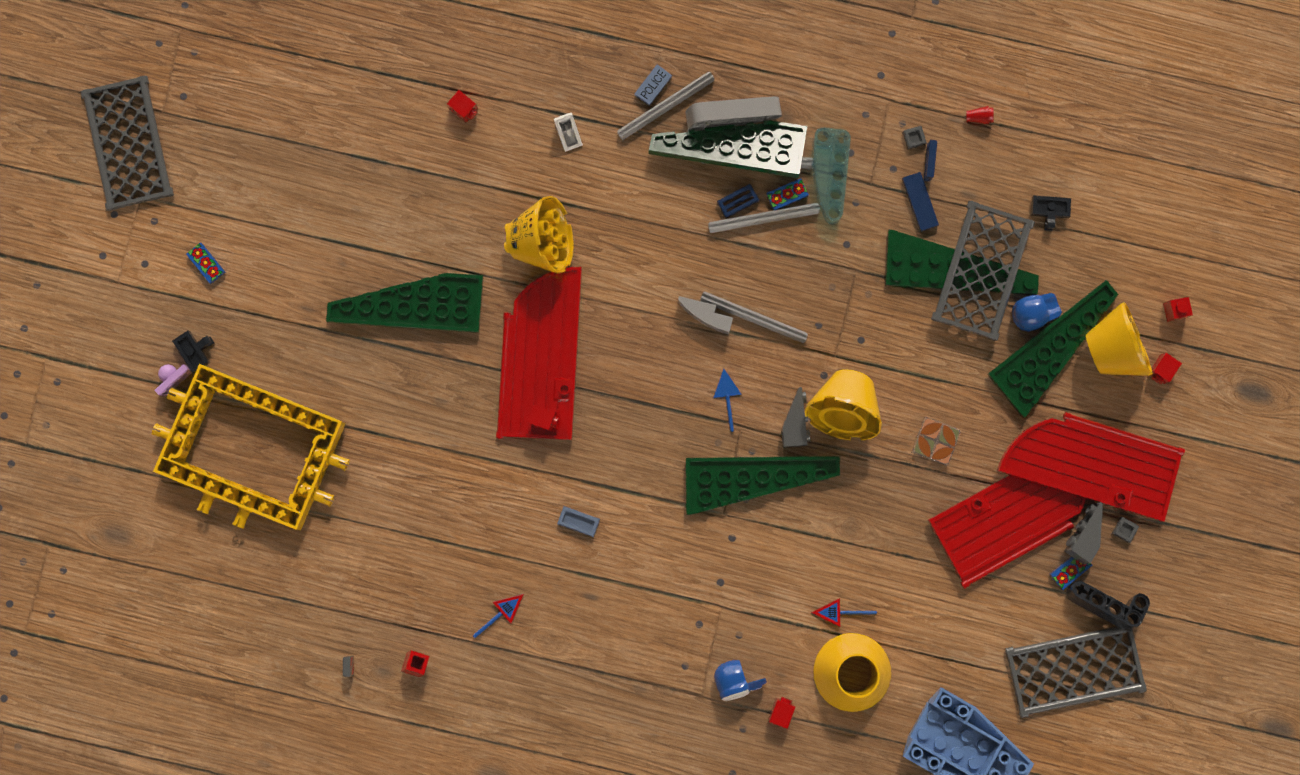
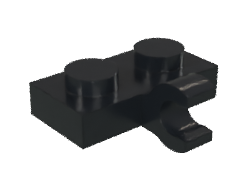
M1033 195L1031 216L1046 217L1044 231H1052V229H1055V218L1069 219L1071 217V198Z
M187 330L172 340L192 373L196 372L199 364L206 366L210 363L203 349L214 344L211 337L205 336L197 342L191 331Z

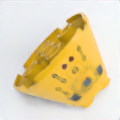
M553 196L543 197L511 223L506 224L505 251L510 253L514 259L554 273L565 272L566 266H570L572 261L574 242L571 224L566 222L564 215L567 212L562 203Z

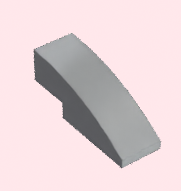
M679 296L678 303L693 318L707 327L729 334L733 317L715 313L716 305Z

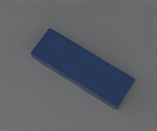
M921 172L903 177L902 181L920 232L939 226Z

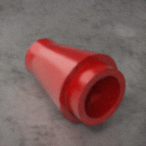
M985 106L967 110L966 122L987 125L994 123L993 107Z

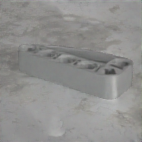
M777 96L699 102L692 104L685 111L688 130L694 129L695 131L725 125L740 126L746 125V123H758L782 117L780 100Z

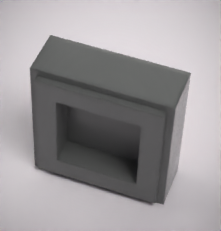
M922 126L902 132L908 150L927 144Z
M1120 517L1111 534L1127 543H1131L1139 526L1124 517Z
M345 656L343 658V676L351 677L354 675V656Z

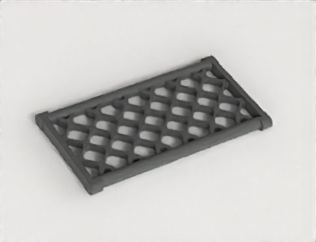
M140 76L80 91L81 97L85 102L104 189L106 211L174 195L173 188L170 187L149 93L148 76ZM140 84L136 91L127 88V86ZM121 88L116 96L109 93L110 90ZM125 90L133 93L129 102H124L120 99ZM103 92L99 100H95L91 97V95ZM107 94L114 97V101L109 107L102 104V100ZM135 97L143 98L144 105L140 109L131 106ZM118 101L126 105L120 114L113 111V107ZM100 105L107 108V112L102 118L95 116L94 111ZM128 108L137 111L133 120H128L124 117ZM110 112L118 115V119L113 125L106 122ZM139 115L147 116L148 123L143 127L135 124ZM121 119L129 122V126L125 131L117 128ZM104 123L111 126L106 136L99 134L98 129ZM132 126L141 129L136 138L128 135ZM114 130L122 133V137L117 143L110 140ZM145 132L151 134L152 141L147 145L139 142V139ZM125 137L133 140V144L129 149L121 147ZM107 141L115 144L110 154L103 152L102 145ZM136 144L145 147L140 156L132 153ZM118 148L126 151V155L121 161L114 158ZM149 150L155 152L156 159L151 163L143 160L144 155ZM129 155L137 158V162L133 167L125 165ZM111 159L119 163L114 172L107 170L106 163ZM140 162H144L149 166L144 174L136 171ZM122 166L130 169L125 179L117 175ZM152 168L159 170L160 177L155 181L147 178ZM133 173L141 176V180L136 186L129 183ZM115 177L123 181L118 190L112 189L110 181ZM144 180H148L153 184L148 192L140 189ZM126 184L134 187V191L129 197L121 193ZM156 186L163 188V192L151 195ZM137 191L145 194L144 197L133 199ZM119 195L127 199V201L114 203V199Z
M969 200L966 207L968 210L936 311L933 312L931 320L998 341L1001 322L1030 230L1033 229L1035 222ZM979 209L988 212V215L979 217L975 210ZM994 215L1006 218V221L997 223ZM990 216L995 225L990 229H985L982 219ZM1012 221L1024 224L1023 228L1015 229ZM978 222L983 232L973 235L969 230L971 223ZM1006 222L1010 224L1013 230L1008 235H1004L1000 229V225ZM994 228L1001 235V238L996 241H992L988 235V231ZM982 234L986 235L989 244L984 247H980L976 241V237ZM1015 234L1019 239L1018 245L1010 247L1006 240V237ZM973 240L977 250L968 253L964 249L966 241ZM1003 240L1007 247V250L1002 253H998L994 246V243ZM991 246L995 252V256L990 259H986L982 252V249ZM976 252H979L983 258V262L978 265H974L970 258ZM1009 252L1014 257L1012 264L1004 265L1000 256ZM967 258L971 268L962 271L958 266L960 259ZM994 258H997L1001 264V268L996 271H992L988 263ZM982 264H985L990 272L984 277H980L976 269ZM970 270H974L978 277L972 283H969L965 277V273ZM1004 270L1008 275L1006 282L999 283L995 273ZM962 276L966 285L957 289L952 284L954 277ZM988 276H992L996 283V286L987 289L983 283V279ZM976 282H980L984 289V292L979 295H975L971 289V285ZM964 288H968L972 295V298L967 301H963L959 295V291ZM998 288L1002 292L1001 300L993 301L989 291ZM956 294L960 304L951 307L947 303L949 295ZM982 294H986L990 300V304L985 307H981L977 300V297ZM970 300H974L978 306V310L973 313H969L965 306V303ZM958 306H962L966 312V316L961 319H957L953 312V309ZM993 306L997 311L995 318L987 319L983 310ZM950 312L954 321L942 318V314ZM977 312H981L985 320L979 325H975L971 318ZM965 318H969L973 327L961 324L959 322ZM987 324L991 331L988 333L979 330L978 327Z
M1112 627L1018 648H1005L1018 703L1019 716L1025 718L1029 717L1030 714L1128 693L1147 692L1133 630L1127 632L1130 646L1121 641L1123 633L1127 631L1119 627ZM1112 636L1116 642L1111 650L1103 646L1104 637ZM1093 640L1096 643L1097 647L1092 654L1084 650L1085 641ZM1119 643L1127 647L1123 657L1114 653ZM1074 644L1078 648L1073 658L1065 654L1066 645ZM1100 647L1108 651L1104 661L1095 657ZM1055 648L1059 652L1054 662L1046 658L1047 649ZM1081 651L1089 655V660L1085 665L1080 664L1076 660ZM1130 651L1132 653L1134 665L1126 661V657ZM1036 652L1040 656V660L1035 666L1027 662L1028 653ZM1062 655L1071 660L1067 669H1063L1057 664ZM1111 655L1120 659L1115 669L1107 665ZM1013 656H1017L1021 660L1017 670H1015ZM1043 659L1052 664L1048 673H1044L1038 668ZM1092 659L1101 663L1097 673L1088 669ZM1124 662L1132 668L1126 677L1119 673V668ZM1024 663L1033 668L1029 677L1020 674V669ZM1073 663H1077L1082 667L1078 677L1069 673ZM1105 666L1113 671V674L1107 681L1100 677V672ZM1054 667H1058L1063 671L1059 681L1050 676ZM1086 670L1094 675L1089 685L1081 681V676ZM1135 670L1138 679L1137 684H1134L1130 679ZM1036 671L1045 676L1040 685L1031 680ZM1067 674L1075 679L1070 689L1062 685V681ZM1116 674L1124 678L1123 687L1115 688L1112 685L1111 681ZM1017 675H1020L1026 680L1025 684L1021 689L1019 687ZM1048 678L1056 683L1051 693L1043 688ZM1097 678L1106 683L1104 691L1096 692L1093 689L1092 685ZM1029 682L1037 686V691L1032 697L1024 692ZM1078 682L1087 687L1085 695L1078 696L1074 693L1073 690ZM1059 686L1068 691L1066 699L1059 700L1055 696ZM1040 690L1049 695L1047 703L1040 704L1036 700ZM1021 694L1030 698L1028 707H1024Z

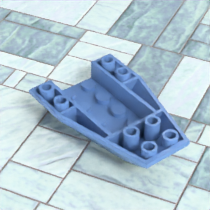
M942 687L924 706L908 735L903 757L934 775H1028L1034 765L975 706Z

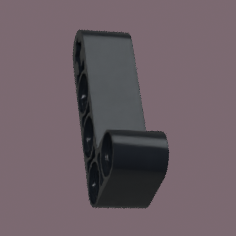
M1083 581L1075 582L1066 592L1067 598L1071 602L1127 632L1141 625L1150 606V600L1145 594L1138 593L1129 599L1127 604H1124ZM1092 598H1095L1099 605L1094 604ZM1135 601L1141 604V608L1135 604ZM1110 607L1115 609L1116 615L1111 613ZM1128 617L1134 621V624L1129 623Z

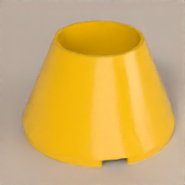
M1125 302L1120 303L1086 334L1087 344L1094 363L1100 374L1152 375L1150 361L1140 339V333L1127 304Z
M836 371L807 403L805 408V417L808 416L810 418L812 426L836 438L851 440V437H861V441L869 440L876 437L881 431L882 421L874 383L871 378L858 371Z
M846 633L830 639L823 645L814 662L813 676L816 687L825 701L837 709L858 712L874 706L883 698L890 684L891 666L886 652L876 641L862 634ZM852 656H863L871 667L870 681L859 691L849 692L843 690L838 680V671L841 664Z

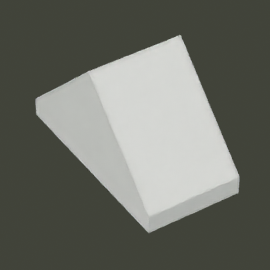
M572 112L554 119L555 127L565 152L583 145Z

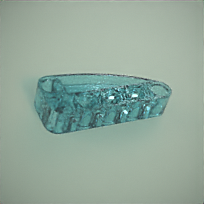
M823 127L815 132L813 138V181L819 207L825 221L829 224H836L843 215L851 136L849 132L843 129ZM818 135H825L827 141H820ZM839 137L843 138V143H839ZM841 155L844 161L837 162L834 156ZM835 173L840 174L841 177H842V180H840V181L834 180V179H833V174H835ZM831 193H839L840 199H833ZM829 211H836L838 213V217L831 218L829 216Z

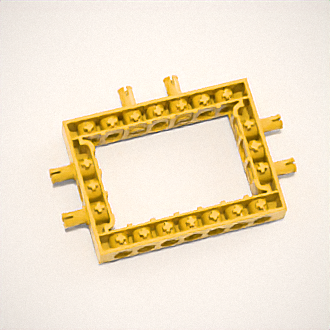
M201 364L198 365L186 394L174 388L169 390L170 393L176 396L168 394L167 399L182 405L171 429L158 423L153 427L160 430V432L152 430L151 434L166 440L153 472L202 491L203 497L196 510L209 514L214 498H219L238 506V513L232 523L235 526L237 525V527L244 529L249 514L254 512L295 530H301L314 501H318L328 507L332 505L333 502L326 500V498L334 500L335 495L319 490V487L329 465H333L343 471H346L348 466L341 464V462L349 465L350 459L334 454L346 425L345 422ZM215 391L321 433L313 439V447L308 458H305V466L301 475L297 477L298 482L293 494L289 496V504L185 462Z

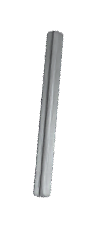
M711 72L705 73L617 131L618 136L622 140L629 137L712 83L714 76Z
M818 203L719 220L709 222L708 228L710 233L808 216L818 214L820 207Z
M703 292L700 298L701 302L716 305V308L799 342L804 343L808 337L806 332L710 293Z

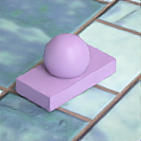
M169 364L162 366L158 371V377L163 383L155 389V392L160 396L166 397L170 393L169 390L171 388L175 389L192 373L189 367L183 364L176 370L174 366Z

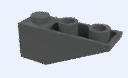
M802 387L797 389L781 428L783 448L808 445L807 441H810V431L806 430L805 423L808 422V416L805 417L804 403H807L806 392H802Z
M1101 502L1088 506L1085 511V518L1079 521L1075 529L1077 531L1074 536H1071L1066 542L1067 547L1064 552L1082 564L1091 563L1100 548L1103 503Z

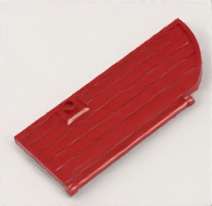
M568 267L562 273L549 272L530 283L515 299L513 315L508 312L503 313L504 328L496 438L498 439L517 437L572 440L582 267ZM533 405L558 413L559 421L556 428L548 431L527 423Z
M1064 412V421L1050 418L1024 430L1013 440L1000 460L997 469L999 472L1165 522L1181 456L1184 455L1185 449Z
M1008 475L928 519V522L961 579V586L965 589L970 584L1060 534L1073 529L1074 525L1068 519L1081 512L1086 498Z

